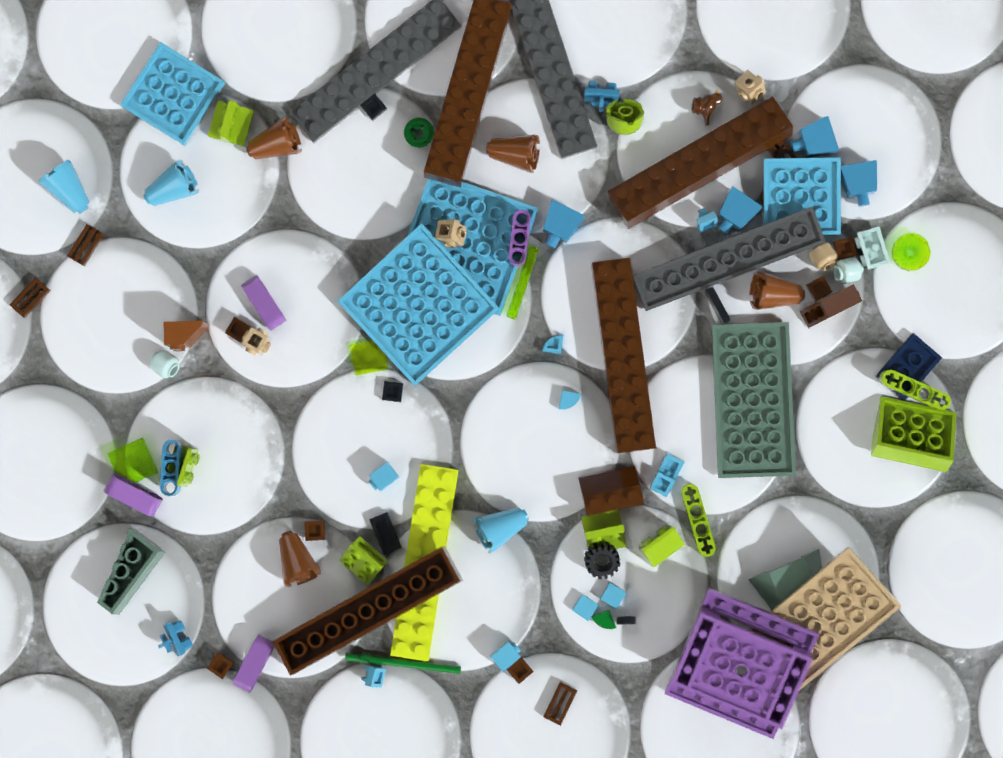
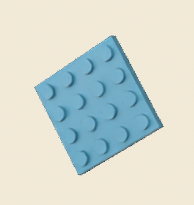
M160 42L120 106L178 143L186 146L222 90L225 82Z
M841 158L763 159V225L813 207L823 235L841 234Z

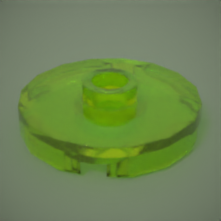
M916 233L900 236L894 242L891 250L893 261L900 269L905 271H916L924 267L931 255L928 241ZM909 249L913 251L912 256L907 253Z

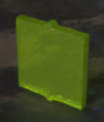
M373 340L350 345L351 362H353L356 376L389 370L387 355Z

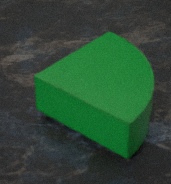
M610 610L591 616L593 621L601 628H616Z

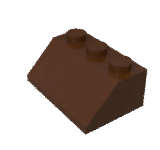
M635 466L578 478L586 516L644 504Z

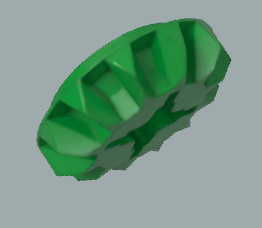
M414 118L404 128L405 140L412 147L421 148L428 146L433 140L434 128L428 120ZM422 128V133L425 136H419L416 139V133L413 130L419 131Z

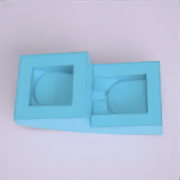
M667 452L650 489L667 497L685 461Z

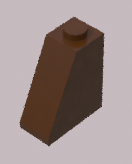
M853 284L803 309L800 313L807 327L810 328L862 302V299Z

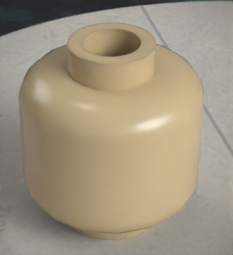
M826 242L811 248L809 258L817 269L827 271L836 265L838 256L830 243Z

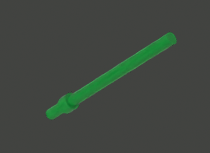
M346 653L345 660L360 662L363 665L371 663L454 674L461 673V666L371 656L369 653Z

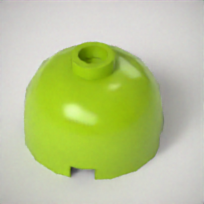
M623 99V102L618 103L617 100H614L606 108L607 124L617 134H633L642 126L645 112L642 109V105L635 100Z

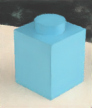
M386 462L369 475L371 478L369 483L374 490L379 489V491H383L400 477L390 463Z
M508 640L491 655V658L501 671L504 672L521 657L519 654L521 649L515 642L511 644Z

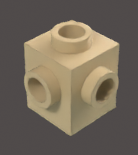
M749 70L745 71L734 81L739 97L743 101L747 100L752 105L766 93L765 81L759 75L755 76Z
M455 219L438 220L435 239L444 243V246L447 248L463 246L467 227L461 225L460 221Z
M252 327L250 330H247L242 338V344L246 346L245 351L254 356L256 353L260 355L263 352L266 353L271 346V339L267 337L268 332L259 327L257 330ZM260 339V344L256 346L255 341Z

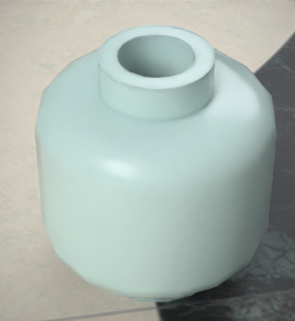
M855 257L838 260L833 268V274L836 280L842 284L858 281L864 269L861 262Z
M166 350L154 353L150 359L151 370L162 378L173 377L179 370V360Z

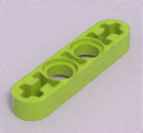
M885 370L880 374L879 380L883 386L938 410H945L951 405V398L948 394L899 372ZM891 374V378L899 381L897 383H887L885 376ZM904 381L911 383V389L907 392L902 389ZM922 388H925L928 391V397L926 399H922L919 396V392ZM933 396L936 398L943 397L945 404L939 406L938 401L932 400Z
M687 484L682 488L681 496L697 550L702 556L710 557L715 553L716 547L700 492L697 486ZM688 487L691 490H695L692 496L694 500L698 498V503L687 504V501H691L690 496L685 495ZM694 505L699 506L701 509V513L697 517L692 516L690 513V509ZM699 524H703L706 527V533L703 535L696 533V527ZM709 535L710 539L705 540L707 545H711L712 548L709 549L707 554L706 551L701 550L704 547L703 541L699 542L698 538H705Z

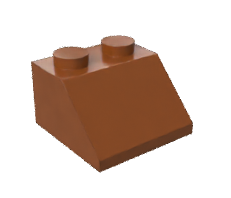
M204 321L163 322L164 345L176 352L185 351V348H191L209 329V324Z

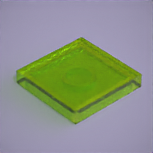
M140 438L107 453L115 473L134 483L159 473L144 438Z

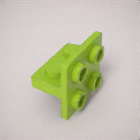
M229 100L228 103L218 101L208 137L245 146L254 110L241 107L232 100Z
M618 509L582 516L587 548L589 546L593 547L595 542L598 545L599 541H603V544L609 542L610 546L613 545L615 549L626 547L624 525L622 524Z
M360 536L352 542L339 559L346 569L352 571L360 581L367 585L388 563L385 557Z

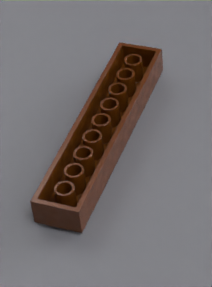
M473 0L425 165L424 178L461 188L512 12V3L502 0Z
M772 96L608 191L609 200L627 229H630L792 136L793 125Z
M630 258L592 262L591 270L616 454L656 449Z
M440 547L272 642L289 675L292 676L464 580L446 547Z

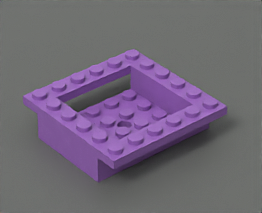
M708 588L666 687L665 695L774 739L778 728L782 729L813 660L812 650L819 632ZM720 615L735 620L739 623L752 627L771 636H774L788 643H791L792 645L791 647H788L786 645L768 639L764 636L751 632L747 629L734 625L730 622L720 619ZM738 666H745L747 672L740 675L736 672V668Z

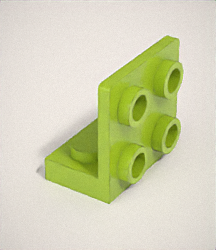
M176 444L172 454L176 453L177 451ZM183 445V466L177 486L187 487L193 481L194 473L192 471L194 465L197 466L200 455L198 454L199 450ZM170 463L168 466V471L171 474L176 471L174 463Z

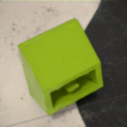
M664 525L656 531V536L653 538L649 536L640 542L642 546L639 549L652 567L657 566L685 545L674 526Z

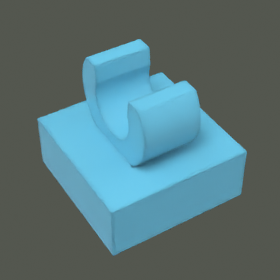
M706 208L698 210L700 215L697 218V228L700 234L718 226L715 212L708 214Z
M377 666L364 667V670L368 671L367 677H361V680L365 681V685L382 688L386 669Z

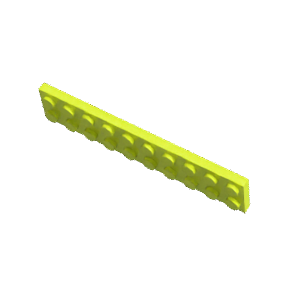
M420 464L404 567L440 547L445 546L447 548L459 470ZM439 595L396 618L390 656L429 661Z

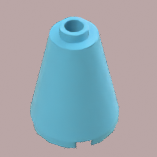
M70 160L59 164L50 173H46L38 180L40 185L73 213L78 212L81 214L89 208L87 204L90 202Z
M182 160L175 161L144 190L145 194L143 196L149 205L157 206L198 194L199 189L196 190L195 188L198 185L197 180L188 166L184 167L181 164L183 163Z
M518 507L476 517L473 519V524L478 525L479 529L476 530V533L485 549L489 548L488 553L490 554L527 525L529 517L524 509L521 510Z

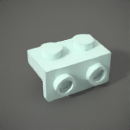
M879 226L857 232L858 237L854 239L857 249L861 248L863 255L860 256L863 267L867 266L868 270L891 263Z

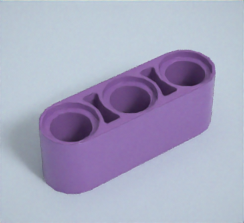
M518 210L513 216L509 262L514 267H521L526 261L530 228V214L526 210ZM523 215L527 218V222L519 224L516 220L517 217ZM517 234H522L525 240L522 243H517L514 237ZM520 253L523 259L520 262H515L512 259L513 254Z
M258 275L241 285L270 331L287 321Z
M116 473L112 474L104 489L107 495L151 517L155 515L163 501V498L156 493Z
M258 634L232 683L233 685L248 693L252 691L275 647L271 640Z

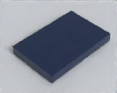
M911 333L875 377L879 379L883 371L894 370L922 382L942 357L916 334ZM891 374L885 376L887 383H897L899 381L891 378ZM904 381L902 389L906 392L909 391L911 383ZM891 390L903 401H906L908 398L901 393Z

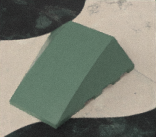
M819 549L772 571L763 572L748 579L771 610L822 569Z

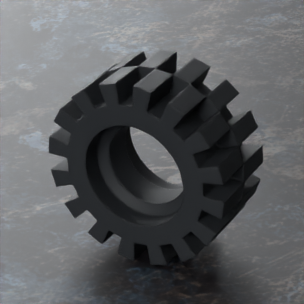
M599 541L598 545L595 542L593 547L589 546L588 551H585L584 561L586 569L594 578L598 576V579H602V576H604L605 579H608L607 575L612 577L614 576V571L617 573L618 567H620V557L617 549L613 545L610 546L609 542L603 544V541ZM600 554H605L609 557V562L605 566H598L595 564V558Z

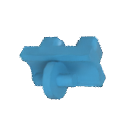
M590 81L588 87L585 88L584 103L599 106V112H603V107H608L614 100H617L618 103L620 90H617L616 83H607L606 89H598L599 83Z
M181 620L173 623L170 621L163 625L169 640L165 633L160 635L163 643L158 645L159 649L165 647L167 653L173 651L171 643L179 657L193 646L189 637L179 640L177 633L185 630Z

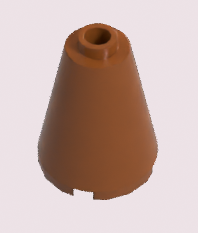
M289 117L282 118L250 140L246 147L248 155L254 159H263L301 153L302 149H298V145L301 144L299 134L294 124L290 125L288 122L291 119Z
M534 134L491 139L486 145V153L489 154V158L523 171L534 173L533 170L537 168L540 150H537L536 145L540 144V139L538 135Z
M757 271L758 275L752 277L749 295H753V301H750L753 309L760 310L797 305L805 298V290L799 284L762 271Z
M292 531L281 534L279 547L285 587H292L291 583L297 582V585H301L317 578L316 573L321 574L320 568L298 534Z

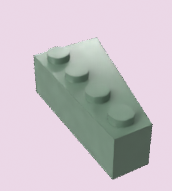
M129 528L126 540L119 550L120 554L117 561L113 564L110 577L107 579L97 602L113 615H120L166 553L136 529Z

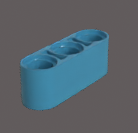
M176 440L166 441L162 448L160 490L165 496H176L181 491V486H177V482L183 466L184 449L182 443ZM174 443L177 446V451L171 454L169 446ZM170 463L176 465V471L172 474L168 471ZM170 482L175 485V490L172 493H169L166 488Z

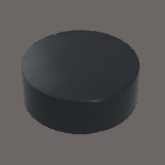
M635 616L617 617V625L636 624Z

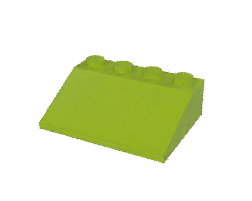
M881 396L872 437L871 456L947 472L954 462L956 412L938 410L930 406Z

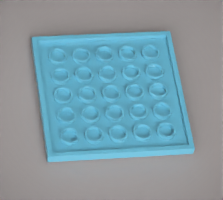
M428 179L408 235L423 223L435 237L438 220L455 219L460 221L461 225L467 227L463 246L447 248L444 246V243H440L500 308L495 315L501 316L518 268L512 266L509 262L513 216L518 210H526L530 214V235L539 208L462 182L460 188ZM523 215L518 216L516 219L519 224L527 222V218ZM517 234L514 240L517 243H522L525 237L522 234ZM515 253L512 259L515 262H520L522 255Z
M423 223L337 301L414 386L423 380L500 309L443 245L435 239Z

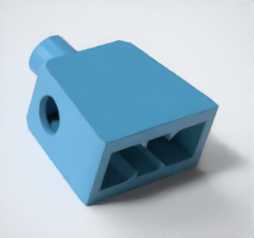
M829 116L801 128L798 131L799 139L790 141L792 151L803 150L805 158L833 155L839 151Z
M876 160L841 166V183L846 197H857L858 207L870 205L868 195L874 194L877 191Z
M732 186L717 215L723 221L718 230L724 235H728L732 228L740 231L761 210L762 206Z
M552 199L543 232L549 234L545 245L555 249L559 240L567 243L583 222L585 215Z

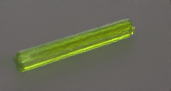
M530 246L528 248L526 261L522 266L507 312V317L510 319L517 318L539 251L536 247Z

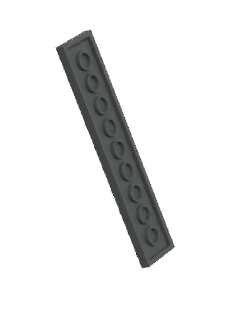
M442 0L430 1L291 111L290 114L314 143L361 107L360 105L372 95L380 92L461 27L460 22Z
M509 0V3H512V12L561 159L597 148V143L549 0Z
M809 207L634 274L633 280L644 309L648 311L826 242L813 207Z

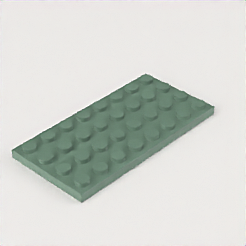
M789 322L711 325L718 478L796 476Z

